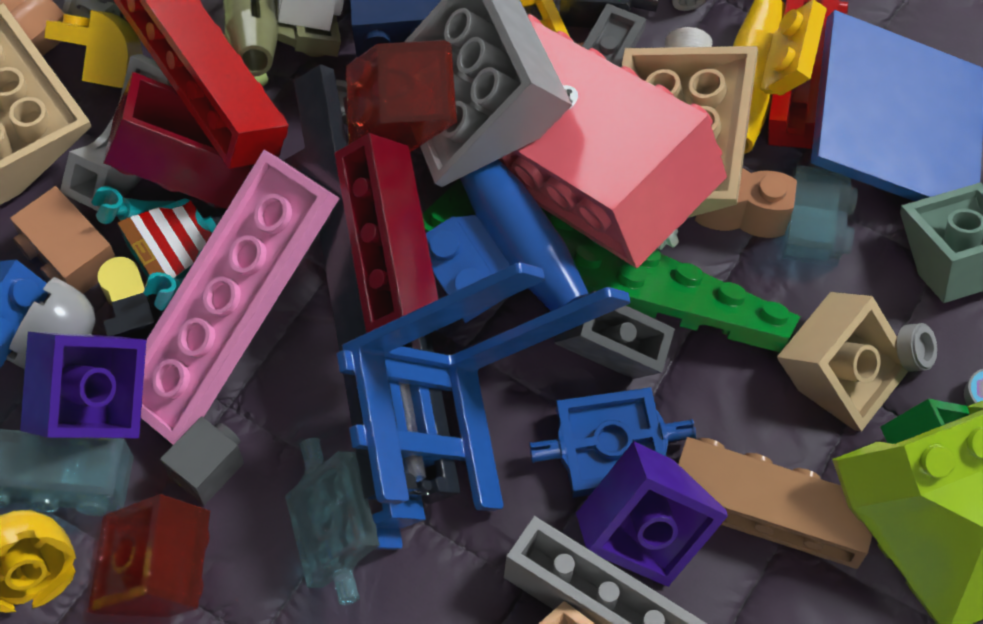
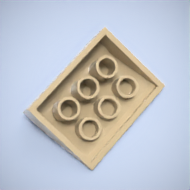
M4 3L0 5V205L20 195L92 127L89 119Z
M757 46L625 48L622 66L631 68L641 79L654 86L660 84L666 87L679 100L689 105L695 103L707 111L713 121L711 126L716 142L722 151L721 158L727 178L688 218L737 205L758 57Z

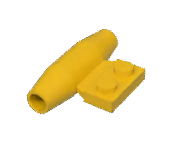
M754 0L734 40L733 46H757L758 48L744 154L753 149L769 115L772 95L777 94L781 96L811 79L827 9L815 0H811L797 10H790L785 16L786 5L782 0Z

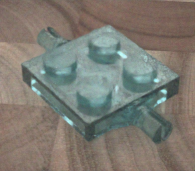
M309 438L299 443L306 470L299 484L285 495L307 588L325 587L334 580L338 603L340 605H348L360 599L353 575L354 567L358 561L380 546L377 528L372 518L368 499H364L355 452L338 451L324 462L320 439Z

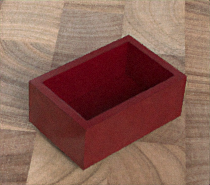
M132 72L114 114L103 164L114 167L122 174L136 175L155 182L168 191L182 192L201 199L212 207L228 209L255 164L229 169L174 88Z

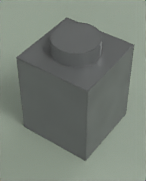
M202 416L160 459L168 477L204 506L244 464L238 447L241 441L237 435L223 423H218L215 427Z

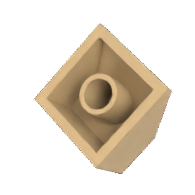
M830 292L777 356L798 391L853 430L861 432L908 373L898 358L896 334L873 296Z

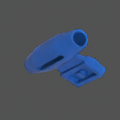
M499 159L460 178L476 215L453 216L426 233L433 273L446 295L515 263H525L543 268L545 281L528 289L550 311L589 295L566 243L527 187ZM497 303L492 304L484 309H481L473 314H470L462 319L465 323H467L473 318L480 315L481 313L488 310L489 308L493 307Z

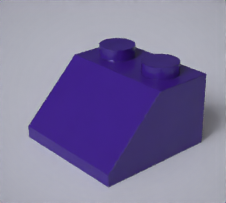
M635 441L630 444L576 512L587 549L607 561L667 587L670 586L728 517L726 509L673 459Z

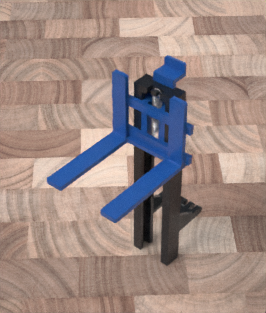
M320 64L294 80L305 148L283 161L340 198L320 229L319 234L339 352L337 353L339 371L343 373L352 424V427L349 428L352 448H356L364 499L377 500L382 503L383 511L360 519V526L365 548L398 550L403 546L400 529L426 520L423 504H433L461 493L455 460L466 461L475 508L482 511H497L503 508L478 370L481 367L626 306L631 301L628 292L606 287L456 354L444 355L434 353L431 332L545 281L543 268L525 263H515L366 333L334 154L336 151L347 146L334 69ZM371 84L366 87V93L359 98L350 94L343 97L351 143L368 133L394 141L384 88ZM441 390L453 392L461 438L450 437Z

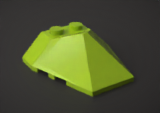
M983 400L967 406L970 415L897 444L875 442L832 459L849 509L859 521L865 524L879 543L877 544L879 549L899 569L907 580L905 582L936 624H973L983 619Z

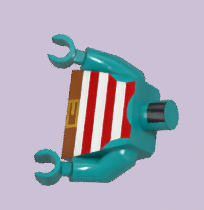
M108 186L97 189L91 201L92 205L100 206L96 214L100 223H111L116 215L121 220L118 222V226L126 246L147 278L143 294L145 296L156 294L154 306L159 310L166 309L227 210L222 208L202 218L190 199L145 201L123 198L120 192Z

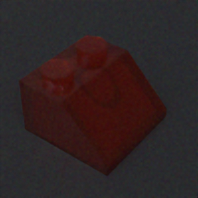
M445 40L376 44L346 66L349 144L371 133L408 145L411 152L457 123L451 43Z
M159 494L103 515L88 612L100 615L171 617L198 609L199 599L204 586L202 573L205 551L210 540L208 530L210 510Z

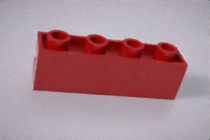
M787 0L784 16L790 10H797L811 0ZM815 0L827 9L811 79L781 96L777 94L772 95L768 145L812 149L826 20L834 10L847 14L848 2L840 0Z

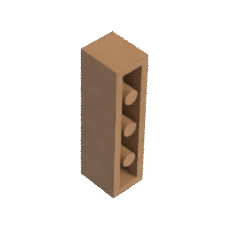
M687 437L678 465L726 509L728 517L721 525L855 569L859 568L868 554L872 534L865 524L859 521L849 509L841 485L822 480L817 473L808 469L795 468L790 470L775 465L769 458L757 453H746L743 455L727 450L723 444L710 438H699L696 440Z

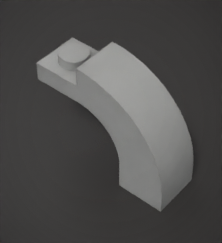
M142 54L133 55L130 57L120 100L132 72L171 87L172 85L155 60ZM113 118L105 131L94 142L69 151L60 189L64 195L97 211L100 206H94L91 203L97 189L104 186L112 187L120 192L124 198L142 179L136 175L122 174L114 167L103 164Z

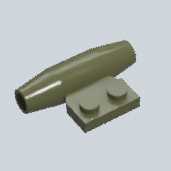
M223 0L225 37L236 53L242 57L244 64L253 76H260L269 71L272 66L277 40L293 46L295 51L303 52L312 57L324 55L338 57L341 39L336 15H333L330 31L279 23L278 0Z

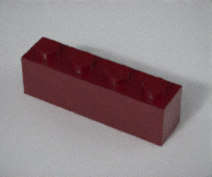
M371 133L334 153L366 333L438 300L409 146Z

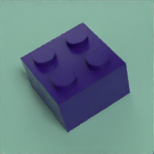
M28 331L20 431L47 438H139L147 340L118 336Z

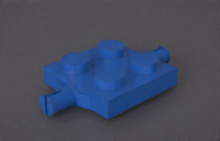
M649 387L556 401V413L559 424L558 439L529 442L532 463L561 458V462L568 472L572 497L574 498L591 495L633 441L667 457L668 443L684 441L687 437L696 439V428L694 427L693 419L664 423L663 418L656 410L652 388Z

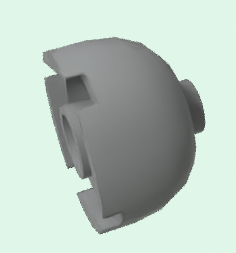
M53 277L43 288L44 291L51 294L45 303L33 302L10 344L9 349L13 352L7 356L6 360L25 369L28 331L92 335L96 320L93 306L84 294L56 277Z

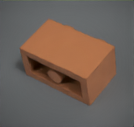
M56 186L10 217L18 232V235L13 238L15 244L28 260L37 257L44 266L40 268V271L48 282L53 277H56L84 294L99 283L98 271L107 260L115 257L112 247Z

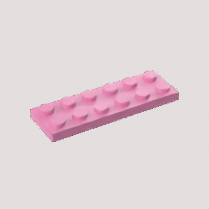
M263 150L147 338L141 418L173 445L201 416L204 417L340 199L266 150Z

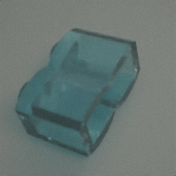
M796 165L792 176L797 180L795 203L784 235L782 259L837 267L842 255H849L852 249L854 228L847 227V214H854L858 189L852 188L851 178L827 169Z

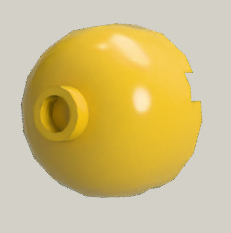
M19 510L0 515V612H16L14 605L24 604L32 599L33 608L45 605L60 595L74 578L76 571L73 562L76 559V555L71 541L64 529L54 519L33 510Z

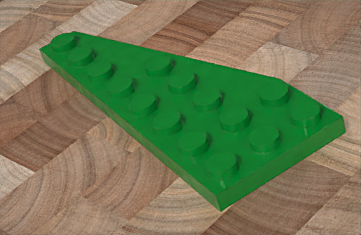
M460 179L422 214L426 233L453 216L476 215ZM541 207L566 243L588 293L606 287L622 290L629 293L631 303L626 306L655 319L658 312L681 318L680 327L696 331L699 325L716 327L721 329L723 334L727 335V339L776 352H781L785 348L795 331L801 316L790 312L780 303L763 300L746 292L738 284L723 282L703 273L699 267L693 264L681 263L661 254L658 249L636 269Z

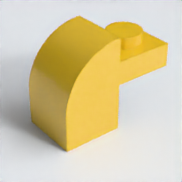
M91 10L90 18L63 14V22L46 20L44 38L86 46L82 81L123 88L130 57L142 54L139 37L126 20L110 12Z

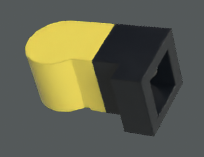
M111 258L98 271V282L108 303L113 306L116 315L115 318L103 321L107 336L147 340L157 323L149 297L143 294L145 284L142 281L139 269L135 262L129 258Z

